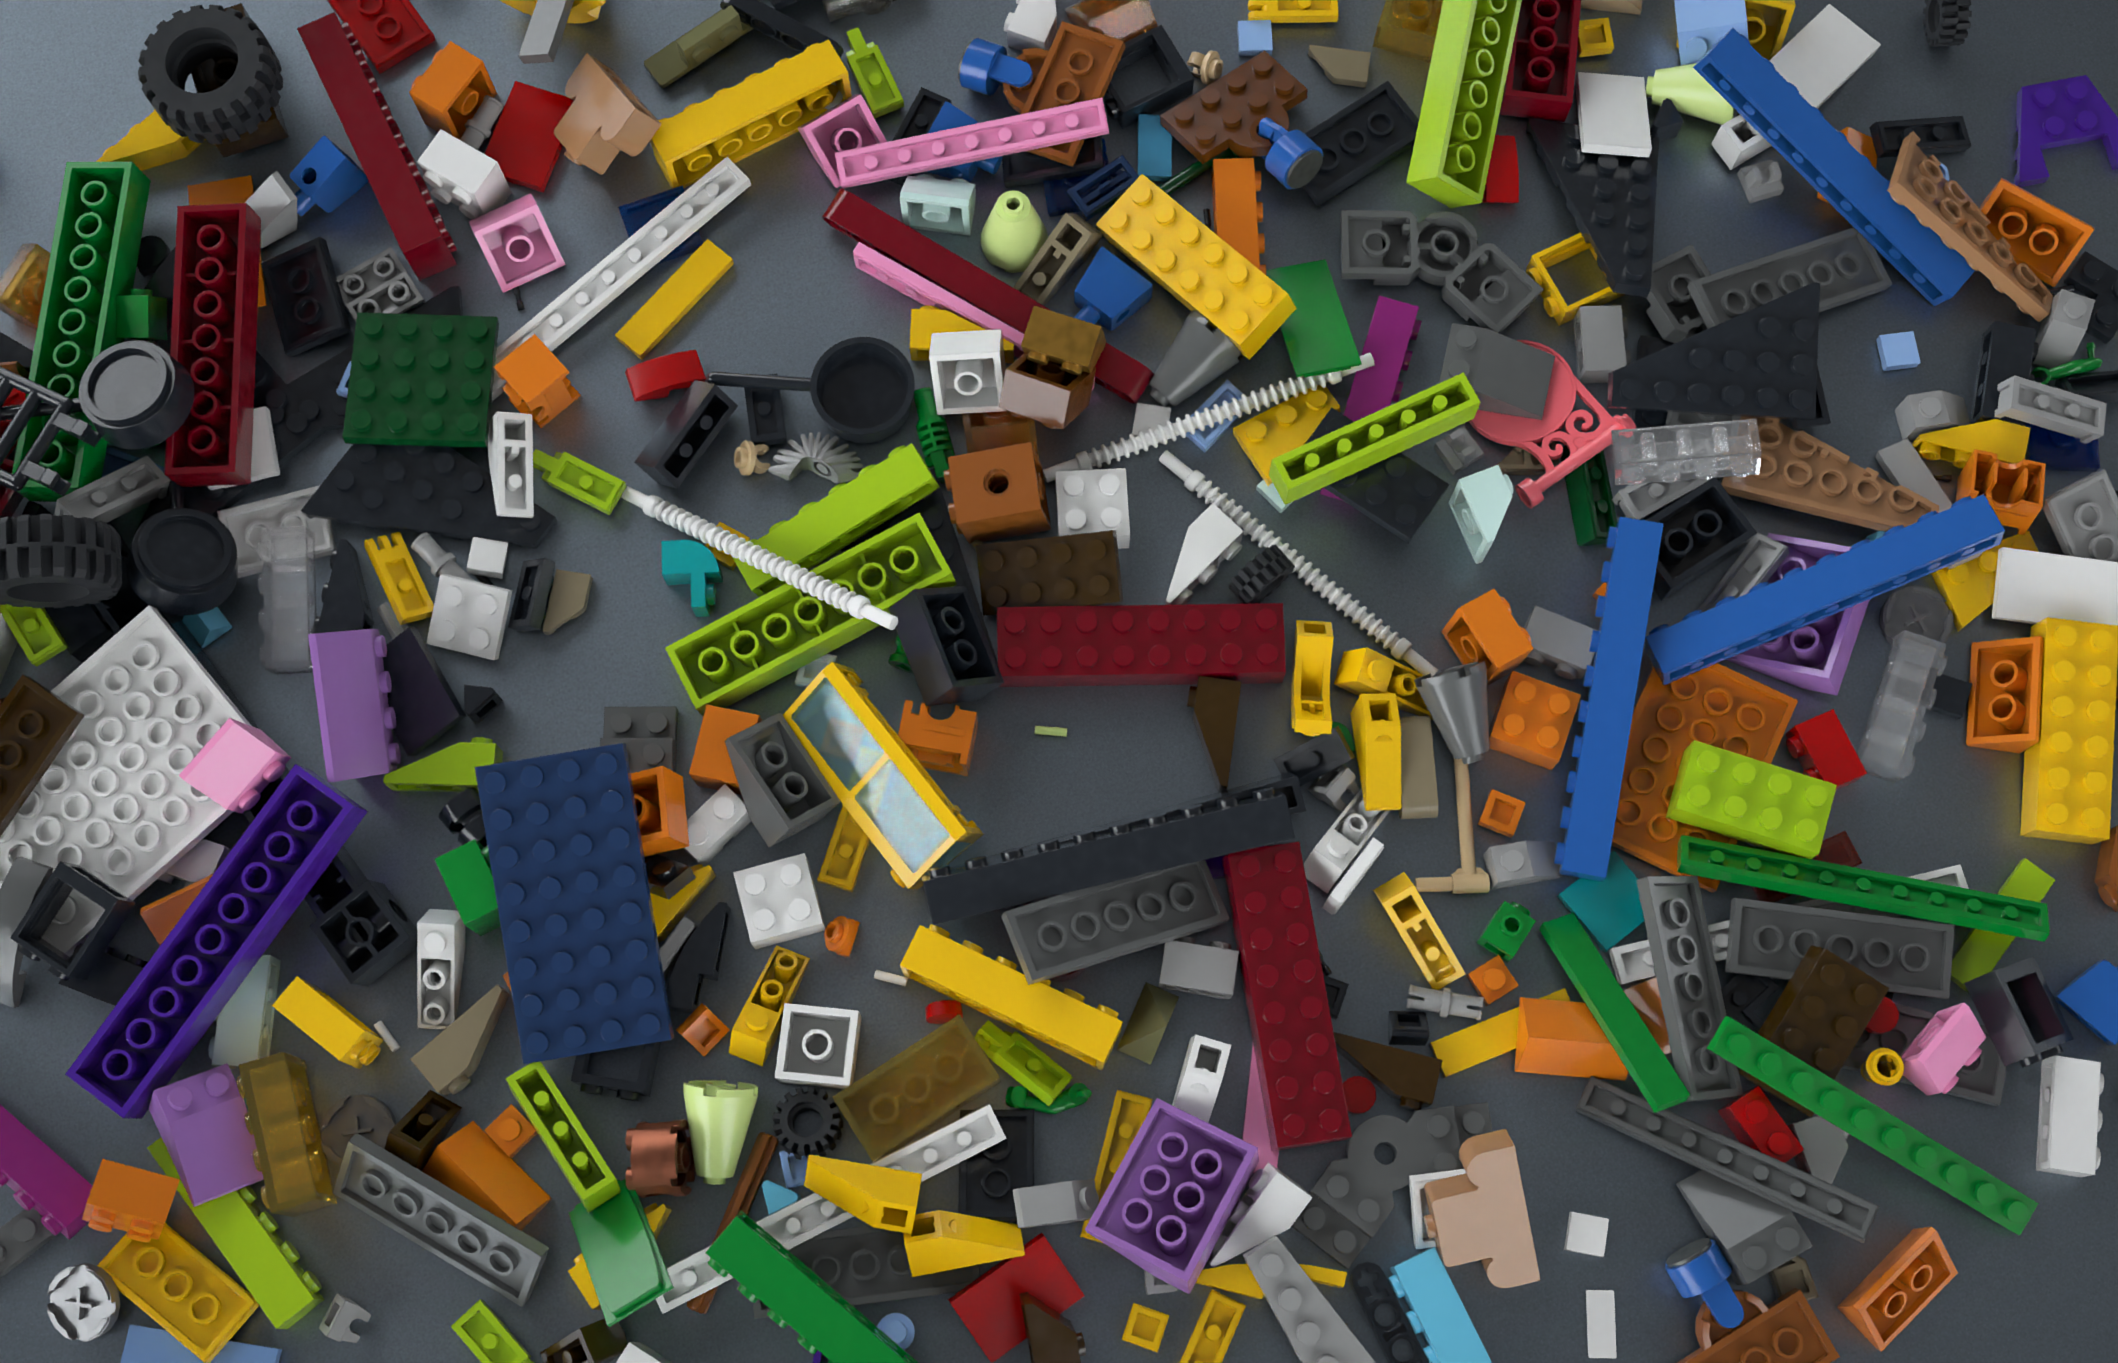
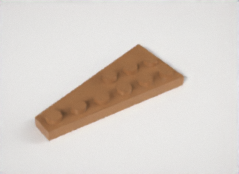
M1912 131L1903 139L1887 190L1890 192L1893 200L1899 205H1905L1913 212L1921 225L1930 227L1936 232L1948 248L1959 252L1973 270L1980 271L1990 279L1997 291L2006 293L2013 299L2021 312L2027 315L2030 314L2035 320L2040 322L2050 314L2053 295L2027 264L2020 263L2018 265L2009 250L2011 245L2004 237L1997 240L1986 227L1991 223L1956 181L1950 180L1948 182L1943 177L1939 167L1941 165L1939 160L1934 155L1929 158L1926 157L1916 145L1921 139Z
M1741 416L1736 445L1727 453L1724 466L1725 473L1722 475L1720 483L1729 495L1885 532L1898 525L1907 527L1916 523L1924 514L1931 511H1939V505L1902 485L1894 486L1878 477L1879 472L1870 467H1867L1866 470L1849 461L1850 457L1802 430L1794 431L1780 423V419Z

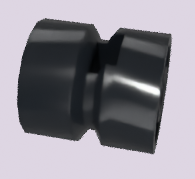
M475 787L468 788L453 797L442 808L438 818L452 834L459 833L458 841L461 845L476 839L482 846L486 847L487 840L479 791Z

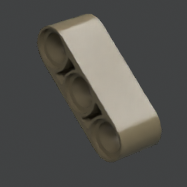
M1400 717L1402 808L1398 810L1399 818H1437L1438 792L1430 717Z

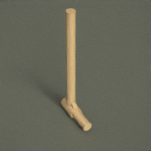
M1454 759L1461 868H1458L1450 877L1415 878L1414 886L1418 892L1451 891L1452 894L1489 893V874L1482 868L1476 867L1468 764H1463L1462 759Z

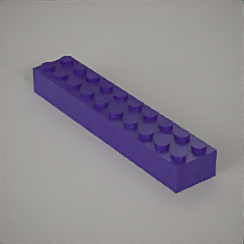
M295 764L65 1075L124 1119H142L149 1110L153 1091L169 1083L368 811L330 783H327V781L312 770Z

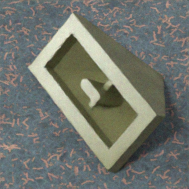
M1145 982L1117 1051L1151 1065L1179 996Z

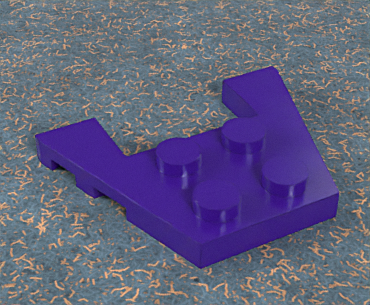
M2087 75L2021 87L2017 93L2016 132H2018V147L2015 150L2017 174L2014 176V184L2016 186L2036 185L2045 183L2050 176L2041 150L2102 139L2112 170L2118 169V117Z

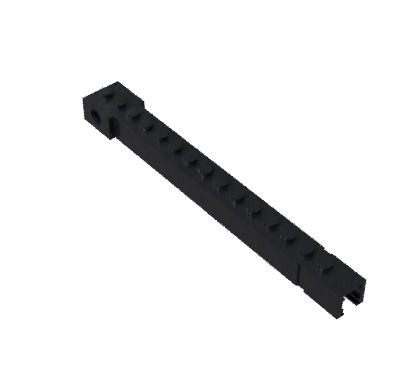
M110 521L107 522L108 526L111 525L112 527H114ZM122 538V587L111 599L102 600L100 603L95 604L115 634L148 606L134 592L128 581L126 559L129 547ZM158 610L251 726L258 728L178 615ZM286 765L283 774L263 789L256 805L243 812L250 824L290 772ZM342 846L304 900L318 918L310 925L311 929L350 984L368 987L417 948V929L385 884L368 880L345 847Z

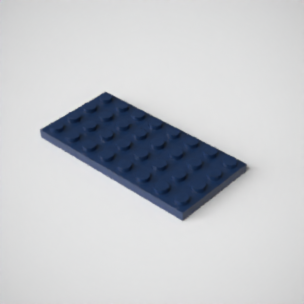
M626 743L475 767L523 1064L672 1040L674 1035Z

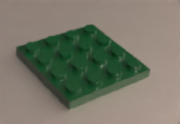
M357 312L342 436L345 444L487 447L499 331L498 318L493 316Z

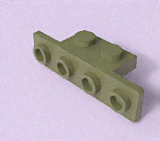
M731 5L725 10L721 9L646 59L644 67L661 88H665L753 28L741 22L739 14Z

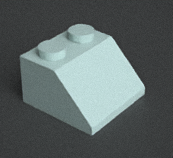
M921 174L917 177L907 176L900 192L902 219L905 225L912 229L971 235L976 203L975 184L957 178L950 181L940 180L926 174Z
M1499 465L1459 479L1448 502L1476 564L1483 562L1513 497L1512 482L1507 474H1502Z

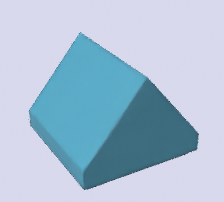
M218 607L201 614L184 615L182 620L203 649L233 628Z
M766 1180L762 1184L769 1215L802 1199L801 1195Z

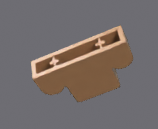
M586 53L567 81L565 94L574 102L554 129V135L567 150L564 153L567 158L579 166L585 165L602 175L620 150L631 157L640 154L659 129L661 123L613 69Z
M1506 1129L1468 1138L1459 1149V1159L1466 1173L1431 1181L1424 1186L1430 1215L1424 1216V1223L1429 1239L1435 1238L1436 1246L1445 1266L1452 1267L1480 1260L1489 1281L1496 1287L1511 1288L1541 1281L1513 1141Z

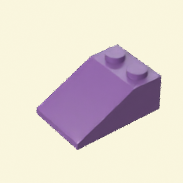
M228 1064L218 1066L153 1091L149 1111L193 1207L267 1178L266 1168L243 1095Z

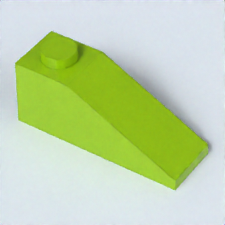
M483 737L471 738V742L456 743L384 775L383 783L391 790L462 792L472 787L478 790L475 767L502 763L503 751L496 743H493L492 739Z

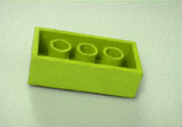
M1694 740L1683 752L1666 818L1776 853L1812 859L1820 853L1837 785Z

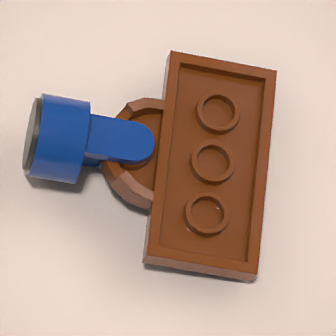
M1064 21L1061 22L1049 51L1040 48L1022 49L1023 53L1016 58L1007 56V50L1004 46L975 38L968 43L962 54L958 69V79L962 87L988 96L993 95L999 85L1003 86L1007 101L1020 114L1103 98L1125 50V44L1122 40ZM1085 139L1029 150L1027 152L1073 167Z
M1703 1238L1691 1242L1674 1252L1666 1260L1665 1269L1681 1297L1690 1298L1700 1294L1704 1301L1696 1316L1695 1334L1700 1348L1677 1363H1831L1840 1357L1800 1289L1794 1288L1767 1306L1760 1298L1748 1292L1731 1289L1726 1278L1731 1274L1732 1268L1715 1240Z

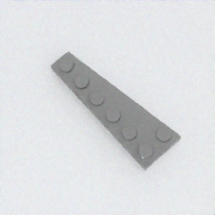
M1274 1236L1243 1254L1246 1263L1301 1363H1376L1278 1237Z

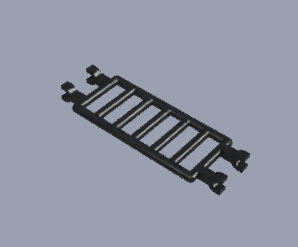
M0 366V409L14 388L28 394L0 437V466L40 403L43 401L56 407L16 472L12 474L0 468V484L14 491H20L30 479L65 496L72 484L60 478L61 475L57 472L39 466V462L60 430L94 448L102 436L99 432L92 430V426L88 423L69 416L75 406L72 399Z

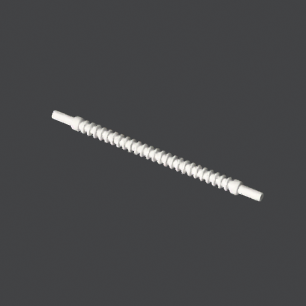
M1371 353L1359 356L1361 365L1351 367L1348 370L1310 377L1300 376L1296 380L1289 377L1287 383L1280 380L1278 386L1270 384L1268 390L1261 387L1259 393L1252 390L1250 396L1247 397L1245 394H1242L1240 400L1233 397L1231 403H1227L1224 400L1222 406L1218 407L1217 404H1214L1212 410L1205 407L1203 413L1195 411L1192 417L1186 414L1184 420L1177 417L1175 423L1167 421L1164 427L1158 424L1156 430L1149 427L1147 433L1139 431L1137 437H1134L1132 434L1129 435L1128 440H1124L1121 437L1119 443L1115 444L1114 441H1111L1109 447L1102 444L1100 450H1096L1093 447L1091 453L1086 451L1076 453L1074 459L1043 469L1047 483L1054 481L1056 471L1093 470V466L1101 468V463L1103 462L1110 465L1112 459L1120 461V457L1123 455L1129 458V453L1131 452L1138 455L1140 449L1148 451V447L1151 445L1157 448L1159 442L1166 445L1168 439L1176 441V436L1178 435L1185 438L1187 432L1194 435L1196 429L1204 431V426L1206 425L1213 428L1215 422L1222 425L1224 419L1227 418L1229 421H1232L1234 415L1241 418L1243 412L1251 414V410L1254 408L1260 411L1262 405L1269 408L1271 402L1279 404V400L1282 398L1288 401L1290 395L1297 398L1299 392L1307 394V389L1310 388L1316 391L1318 385L1325 388L1327 382L1332 385L1339 383L1344 376L1374 366V359Z
M1168 450L1160 456L1158 461L1184 481L1185 488L1190 492L1197 491V497H1204L1205 504L1214 503L1238 527L1244 529L1243 535L1250 534L1252 542L1257 540L1259 548H1269L1271 545L1276 544L1295 565L1293 572L1298 573L1297 579L1304 578L1306 586L1313 585V592L1320 591L1321 598L1327 597L1329 599L1328 604L1332 605L1335 603L1337 611L1344 610V617L1351 616L1353 618L1351 622L1353 624L1358 622L1360 630L1367 629V635L1369 637L1374 635L1376 643L1383 642V649L1390 648V654L1397 660L1403 659L1423 675L1431 673V677L1435 676L1438 669L1411 648V642L1404 637L1398 638L1399 633L1397 631L1394 633L1390 632V625L1384 627L1382 619L1376 620L1374 618V612L1368 614L1366 606L1361 608L1358 605L1359 600L1352 601L1350 599L1352 595L1350 593L1345 595L1343 587L1336 588V582H1329L1327 574L1322 576L1319 574V568L1315 570L1312 568V562L1305 563V557L1303 555L1298 557L1296 549L1292 551L1288 549L1289 543L1282 544L1280 536L1277 538L1273 537V530L1267 532L1265 524L1258 525V518L1251 519V513L1249 511L1244 513L1242 505L1237 507L1234 505V499L1230 501L1227 499V493L1220 494V487L1213 488L1212 481L1206 482L1204 474L1199 470L1192 471Z
M627 486L621 496L624 500L643 508L644 514L656 518L658 521H663L665 524L671 525L672 528H678L679 531L686 532L687 535L693 536L697 540L701 539L703 543H708L711 547L724 551L725 554H731L733 558H739L740 561L747 562L750 566L754 565L756 569H762L764 573H770L772 577H778L780 581H786L788 585H794L797 589L801 588L803 592H809L811 596H817L819 600H825L827 604H833L835 608H841L843 612H849L851 616L857 619L865 617L889 630H894L898 624L896 616L871 605L868 598L856 595L853 591L849 592L847 588H841L839 584H833L831 580H825L823 576H817L816 573L809 572L808 569L801 568L800 565L793 564L790 560L785 561L783 557H777L775 553H770L767 549H762L761 546L754 545L751 541H746L745 538H739L738 535L731 534L730 531L723 530L720 526L716 527L714 523H708L707 520L701 519L697 515L693 516L691 512H686L685 509L678 508L677 505H671L670 502L664 501L654 494L647 496Z

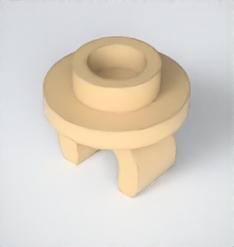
M1210 50L1206 55L1192 52L1187 61L1188 66L1194 67L1191 72L1192 75L1201 78L1203 84L1210 85L1220 78L1223 71V61L1220 59L1217 51Z
M743 441L734 453V464L736 468H739L741 475L749 476L752 472L757 474L765 473L771 467L770 463H761L757 459V455H765L769 451V447L764 444L754 446L752 441Z

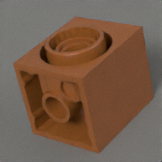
M1032 442L948 457L949 469L944 470V479L947 491L952 492L954 503L948 504L950 520L952 524H956L958 534H963L969 545L975 540L987 542L1052 530L1043 467Z

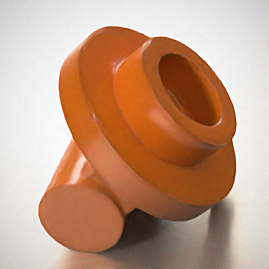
M838 916L829 922L824 931L826 948L840 956L849 958L860 922L844 916Z

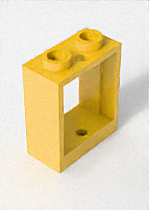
M1581 232L1532 255L1526 268V273L1544 289L1541 294L1544 309L1550 317L1555 318L1559 326L1573 320L1580 306H1602L1625 295L1612 292L1609 286L1567 306L1546 269L1587 249L1591 251L1595 260H1597L1598 256L1591 243L1585 242Z
M298 976L295 977L272 1005L343 1063L360 1069L363 1065L367 1066L372 1063L380 1053L381 1048L379 1046L384 1040L318 986Z

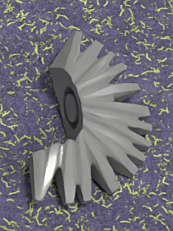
M818 432L815 439L813 433H809L808 439L805 434L800 435L802 446L792 439L789 440L787 444L792 451L779 449L777 451L779 455H774L773 460L780 465L769 467L768 472L790 481L793 477H797L798 473H801L802 470H810L820 477H824L827 480L830 479L834 483H842L857 478L859 472L863 469V464L859 463L861 459L856 457L857 453L855 451L846 453L849 448L847 443L836 448L839 441L838 437L834 436L830 439V434H826L821 441V433Z

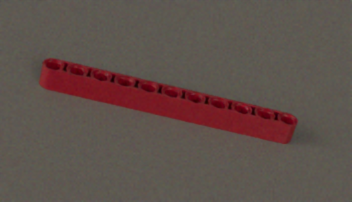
M843 188L839 189L822 216V219L827 224L849 238L868 246L1025 334L1034 306L1050 310ZM1108 343L1105 344L1095 365V383L1132 404L1138 402L1154 376V373L1148 367Z

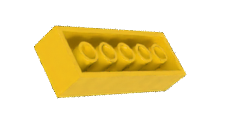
M828 39L822 43H814L808 46L804 52L792 58L781 59L774 67L762 73L749 75L743 82L731 88H723L717 91L713 97L701 103L688 105L683 112L670 118L658 120L661 126L651 138L650 143L656 161L674 193L696 183L726 157L733 163H736L798 132L799 126L828 110L825 107L833 102L838 91L843 96L841 102L852 97L848 71Z
M1143 174L1135 180L1096 223V226L1109 243L1190 311H1197L1208 319L1207 325H1211L1214 329L1218 328L1249 360L1297 309L1285 290Z
M2047 617L2031 626L2030 637L2042 636L2044 638L2039 742L2024 751L2020 836L2093 845L2110 839L2118 626Z
M930 924L928 929L919 925L900 964L905 977L953 1000L959 1001L1101 1071L1103 1070L1122 1029L1123 1021L1117 1018L1118 1012L1101 1004L1098 1005L1097 1009L1083 1002L1084 996L1071 989L1065 988L1062 993L1052 988L1049 979L1028 985L1025 975L1016 970L1018 965L1001 956H997L996 960H993L983 954L984 949L967 940H964L961 945L949 937L951 933L939 926Z

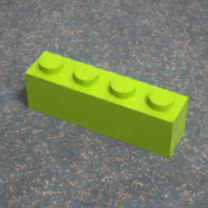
M541 1061L530 1063L505 1078L512 1094L587 1212H591L619 1194L621 1190L617 1179Z

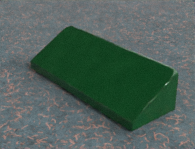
M1566 445L1563 446V455L1561 456V461H1564L1566 458L1570 456L1569 449ZM1602 450L1565 476L1576 541L1579 546L1606 544L1610 526L1616 527L1617 525L1604 450Z

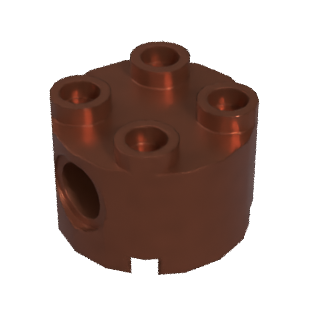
M686 1119L658 1123L643 1121L638 1123L636 1128L627 1129L625 1137L626 1148L628 1151H631V1167H627L625 1175L628 1190H636L641 1198L664 1194L687 1196L691 1193L692 1188L686 1185L687 1182H694L696 1171L691 1139L687 1137L685 1131L689 1130Z

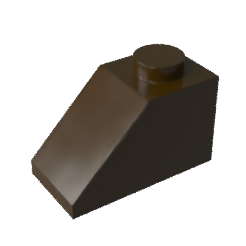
M429 1090L389 1131L384 1149L422 1171L437 1145L444 1141L460 1114L462 1107Z
M1028 1292L1020 1293L1031 1363H1081L1080 1356L1086 1355L1082 1332L1076 1333L1070 1320Z
M604 1318L579 1328L543 1350L540 1354L544 1363H609L621 1356L628 1343L625 1331L619 1322L609 1327Z

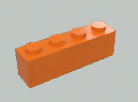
M1254 158L1213 159L1211 178L1214 233L1266 275V265H1260L1259 254H1264L1265 251L1264 233H1258V222H1263V203L1256 202V191H1261V171H1255Z

